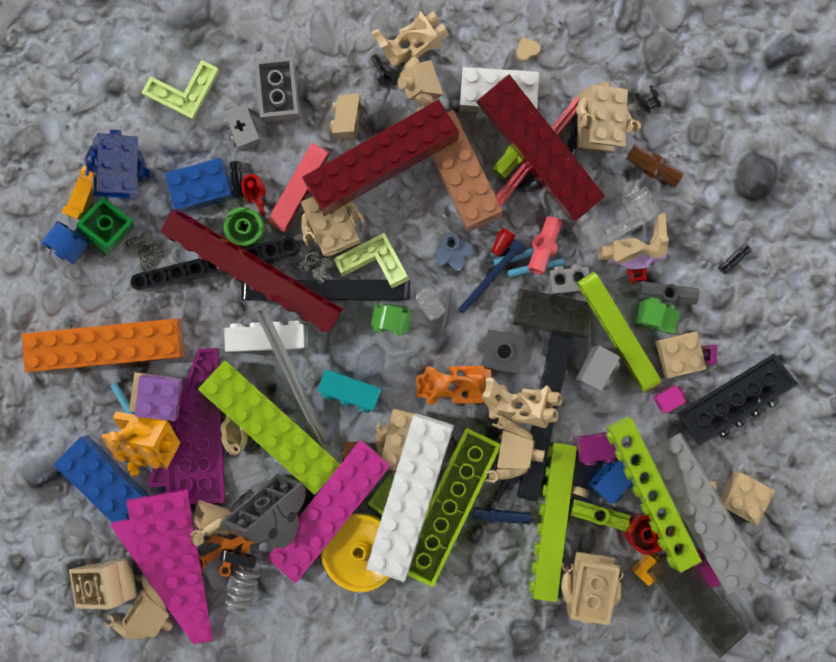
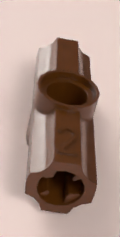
M636 144L633 145L626 157L627 161L643 169V173L654 179L658 178L674 188L681 181L684 174L668 164L664 157L655 153L651 154Z

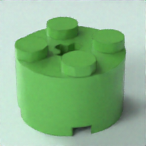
M239 207L233 209L227 215L223 227L224 233L230 241L244 248L260 244L264 240L266 233L265 223L254 210ZM246 224L248 227H247V231L244 232V231H243V229H244L243 225Z
M375 302L371 321L373 331L384 332L391 330L392 334L403 336L405 332H409L413 309L409 308L408 311H405L406 307L387 303L379 306L380 302Z

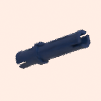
M473 507L472 520L489 521V523H494L495 521L530 525L531 512L498 510L495 507L490 509Z

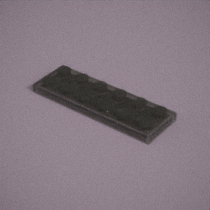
M675 546L674 552L679 550L677 546ZM666 553L646 572L716 656L721 658L749 632L694 566L680 573L675 568L672 569L666 560L668 557Z

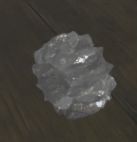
M433 288L423 289L416 295L418 303L429 320L437 319L445 313V308Z

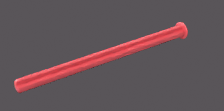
M579 97L574 98L553 124L552 129L558 136L576 115ZM524 162L495 196L500 207L530 172Z

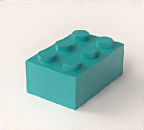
M325 369L317 392L322 393V398L331 401L336 398L340 400L339 403L350 407L354 404L359 406L358 410L370 413V410L374 411L377 406L382 388Z

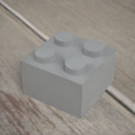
M600 345L592 347L575 381L593 391L606 390L611 381L609 379L611 373H615L620 365V362H618L620 356Z

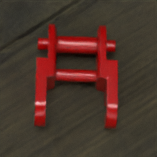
M647 267L640 270L626 268L627 276L630 275L629 282L632 285L634 281L643 280V282H646L647 276H645V273L647 272ZM641 272L642 276L634 277L633 273Z

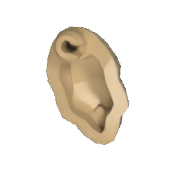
M226 416L225 421L221 424L222 444L231 455H238L244 450L248 436L244 430Z

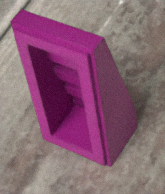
M717 345L702 346L705 365H716Z

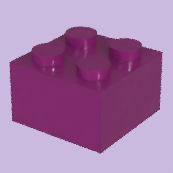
M608 432L573 437L574 445L577 446L576 460L585 465H595L598 460L605 461V463L617 461L615 455L616 448L606 437Z

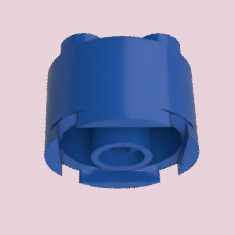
M60 221L53 225L41 242L48 249L55 250L54 254L62 260L66 259L73 265H75L90 244L86 238L78 232L71 230L69 226Z

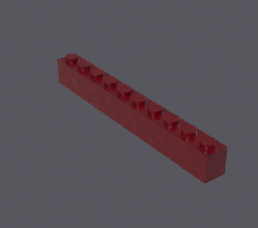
M179 209L170 211L160 231L165 234L167 239L182 244L185 250L193 251L199 255L200 259L215 264L218 270L230 273L235 280L245 282L253 291H260L266 295L265 297L268 300L278 302L286 311H293L299 315L301 320L313 323L321 332L329 333L344 310Z

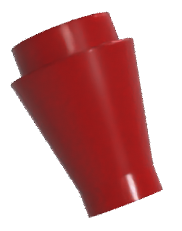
M502 228L501 231H498L491 252L500 257L514 241L516 235Z

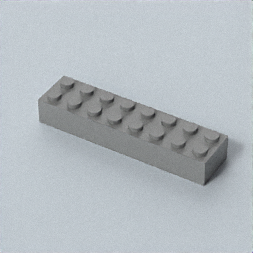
M679 433L648 450L672 501L726 593L731 594L763 578L764 571L683 435Z

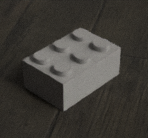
M293 57L254 61L259 114L262 122L300 120L296 65Z

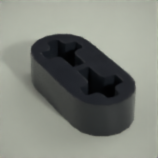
M226 548L221 550L219 557L224 562L247 568H255L257 557L254 555Z

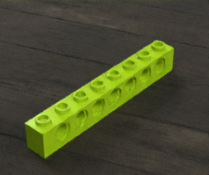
M626 416L606 426L608 431L606 437L611 444H614L616 448L615 455L619 462H623L625 469H623L624 474L628 480L631 479L634 485L632 490L637 498L640 497L643 503L640 506L644 514L648 515L651 520L649 522L651 529L660 538L658 543L661 549L666 551L668 555L666 560L672 569L675 568L681 573L702 562L633 419ZM625 437H628L629 443L626 446H623L622 440ZM637 455V456H638L637 462L634 463V464H632V463H631V458H632V456ZM646 473V479L640 482V475ZM654 490V497L652 499H649V493ZM663 508V514L657 517L658 510ZM672 526L671 532L666 534V529ZM680 544V549L674 552L675 546Z

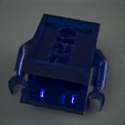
M110 130V134L97 133L93 139V145L89 147L85 155V175L88 176L89 172H92L93 197L132 199L133 195L138 194V180H141L142 176H145L148 181L150 180L151 170L147 168L144 157L138 149V137L121 135L122 131Z

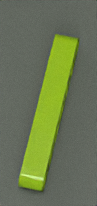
M592 272L578 281L577 285L640 389L647 393L661 384L662 381L598 275Z

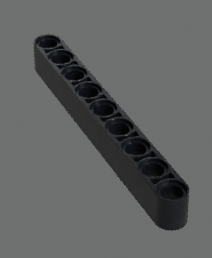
M285 237L244 247L243 249L250 253L256 251L257 257L267 263L297 255L300 246L294 238ZM289 242L295 244V248L292 251H286V245ZM270 247H275L276 253L268 256L267 250ZM199 258L137 273L131 277L130 284L137 291L148 292L226 272L218 269L213 270L210 261L206 262ZM196 265L201 266V271L198 274L193 272ZM181 269L183 274L180 278L176 279L175 272ZM159 274H163L164 279L161 283H157L156 278ZM144 278L145 284L139 288L138 281Z
M387 279L324 280L323 282L320 280H296L328 300L411 299V280L394 288H391ZM243 281L241 282V300H268L265 294L260 291H253L249 288L248 284Z
M552 331L540 389L547 385L552 392L561 393L572 334ZM554 422L548 423L547 428L531 426L530 433L535 441L534 449L545 451L543 462L532 461L531 468L521 475L517 498L535 502L538 500Z

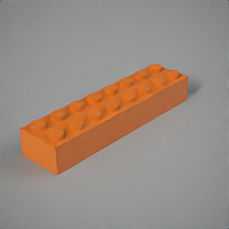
M177 318L22 334L25 372L34 373L185 358L182 320Z

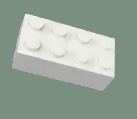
M463 67L459 111L484 113L475 101L508 74L512 76L537 108L539 72Z
M288 321L289 325L273 322L286 350L308 349V328L300 321ZM249 323V327H245L242 324H230V328H224L225 352L273 351L260 323Z

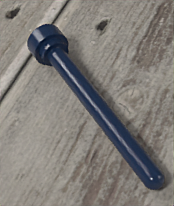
M515 239L510 244V251L459 307L460 313L467 311L515 256L523 254L526 248L518 240Z

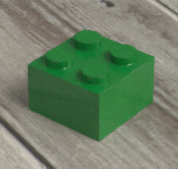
M102 197L76 226L78 233L109 256L134 229V221Z

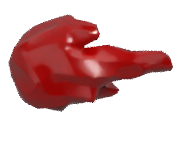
M248 174L241 183L243 195L248 203H251L252 198L253 202L258 206L260 215L265 216L264 202L262 201V198L266 196L264 183L259 175Z

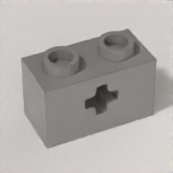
M246 104L224 111L226 115L224 122L227 129L232 131L233 135L230 138L234 147L237 146L240 151L262 144ZM243 125L244 131L240 132V126Z

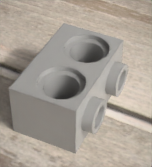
M583 264L571 265L570 269H564V266L552 267V270L548 272L550 295L581 292L577 282L574 280V274L579 273L584 278L589 275V268L583 267ZM560 275L563 277V285H558L555 282V276Z

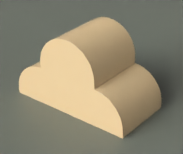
M131 557L69 569L76 608L111 609L138 596Z

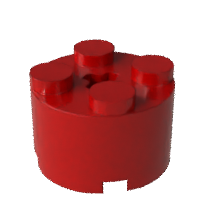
M638 512L630 518L629 527L624 533L627 542L631 547L644 555H652L662 551L658 543L660 538L649 525V522H651L649 516H646L644 512ZM644 531H648L649 535H644Z

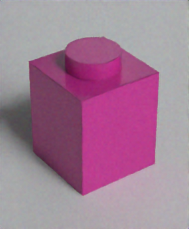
M671 385L652 396L661 413L665 414L686 402L684 399L685 393L681 387Z

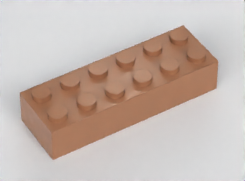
M453 110L448 112V115L459 130V140L430 157L468 233L501 218L502 209Z

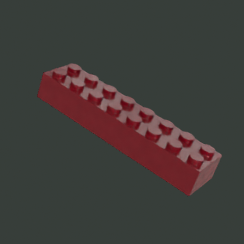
M510 74L504 76L475 101L570 221H577L605 197Z
M438 99L304 175L302 179L325 217L459 140V130Z

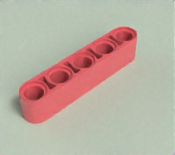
M314 143L309 146L272 211L267 224L283 233L288 230L302 206L301 201H304L309 193L302 177L324 165L330 152Z

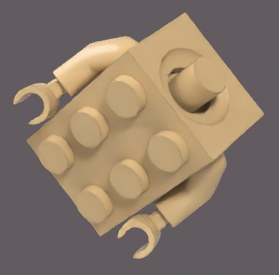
M601 82L579 92V102L576 108L578 115L577 149L612 153L615 146L626 147V132L631 133L633 130L637 134L641 128V124L633 120L627 107L628 89L610 87V83Z
M313 197L301 201L305 211L302 215L301 229L306 246H309L308 242L310 240H314L315 243L318 241L321 251L327 259L361 244L353 226H356L355 222L357 220H361L362 223H364V220L356 205L352 202L324 217Z
M393 409L390 423L387 422L386 427H381L380 421L377 422L375 437L377 454L391 465L389 469L393 470L391 475L395 477L409 428L415 413Z
M576 552L574 566L570 563L569 570H566L564 562L562 563L561 589L564 600L567 603L566 608L570 619L579 620L585 624L598 623L610 625L612 610L615 609L621 600L622 584L620 580L624 576L623 572L620 571L619 565H614V557Z

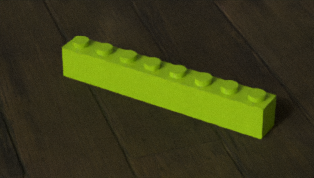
M551 442V446H549L547 454L549 463L544 468V476L547 477L546 484L542 485L541 495L544 496L543 504L540 503L539 515H542L541 523L537 524L536 530L539 540L534 545V554H537L536 562H532L531 573H534V578L529 584V593H532L533 599L557 602L577 450L575 445Z

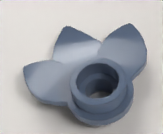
M447 234L442 240V246L436 251V262L438 266L448 262L453 269L460 271L464 265V257L473 255L472 247L468 242L461 241L456 234ZM449 240H453L455 242V245L453 247H450L448 245Z

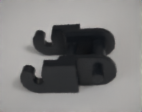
M653 85L649 86L653 96L647 100L639 97V92L635 93L640 106H644L645 112L647 111L648 113H651V109L655 107L660 108L662 103L658 99L659 94L656 89L653 90ZM654 100L655 103L649 106L647 102Z

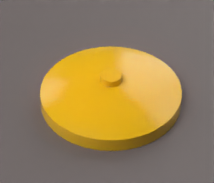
M353 513L321 552L322 563L327 574L336 584L346 590L353 592L372 591L383 585L390 578L366 569L381 522L380 519L373 515Z

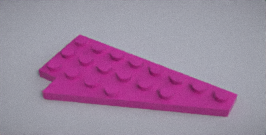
M188 489L128 499L127 507L130 519L112 522V529L192 644L213 641L198 547L191 541V533L195 529Z

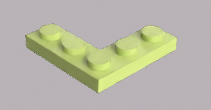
M201 60L184 93L150 76L142 94L194 120L220 70Z
M385 233L334 258L342 277L377 259L391 288L409 280Z

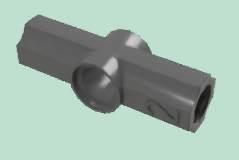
M640 282L638 287V298L650 299L652 297L660 299L662 302L696 305L699 300V288ZM667 288L672 292L671 298L665 295Z

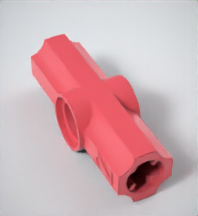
M552 216L546 217L541 234L537 235L532 243V247L535 250L528 266L530 272L544 275L549 258L558 249L556 239L562 226L560 219Z

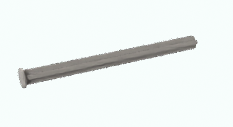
M267 304L258 305L252 309V313L256 314L317 443H324L327 441V435L266 309Z

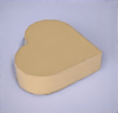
M522 36L516 52L517 59L527 61L530 57H536L540 52L539 43Z

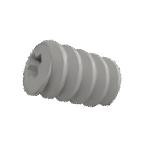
M243 568L242 570H236L240 577L233 578L237 585L230 586L234 592H228L227 595L232 599L225 600V603L236 611L247 613L246 608L250 605L248 600L252 599L251 593L255 591L254 585L258 583L256 578H259L261 574L253 569Z

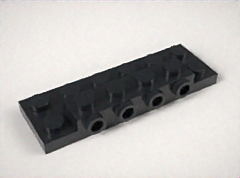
M773 353L676 413V416L700 447L712 438L719 436L722 439L731 433V428L736 426L738 429L747 423L746 419L749 417L756 418L763 413L762 409L765 407L773 408L780 402L778 399L797 387L798 383Z

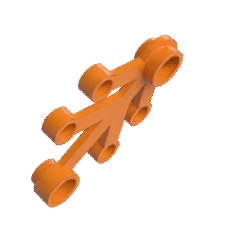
M211 534L210 539L206 540L203 536L205 543L212 542L222 546L205 556L199 555L203 563L201 570L206 568L208 562L219 557L223 548L235 550L238 545L243 543L241 552L248 554L251 544L255 542L241 536L233 540ZM223 562L219 573L221 576L227 577L232 572L231 563ZM223 567L229 569L227 574L222 571Z

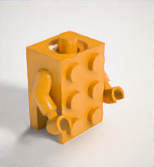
M115 412L113 419L121 432L113 431L108 435L103 434L101 436L106 443V447L114 455V458L120 462L129 461L127 471H130L131 476L138 475L139 467L141 466L146 467L149 465L156 469L159 467L167 469L180 445V441L168 421L135 417L133 414Z

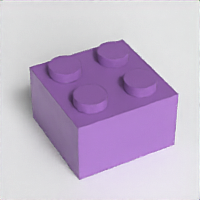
M141 375L138 381L135 417L176 421L179 416L183 379Z

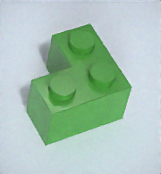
M650 297V299L639 302L633 325L666 334H675L680 311L675 310V306L662 304L660 299Z

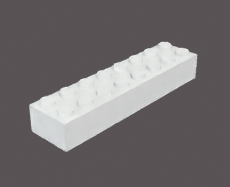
M417 413L413 416L366 569L403 582L405 581L454 425Z

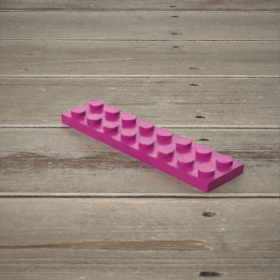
M360 440L299 516V528L294 540L286 547H275L267 559L296 584L391 465Z

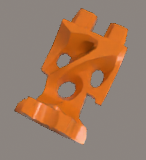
M484 366L448 367L451 375H445L436 371L433 367H426L424 374L416 376L417 392L415 397L426 398L428 405L437 403V399L441 397L451 398L452 403H484L485 401L482 398V394L486 390L484 380L488 377L491 378V370L485 369ZM457 372H464V376H457ZM454 382L455 386L450 391L449 385L450 383ZM466 391L467 396L463 398L461 394Z

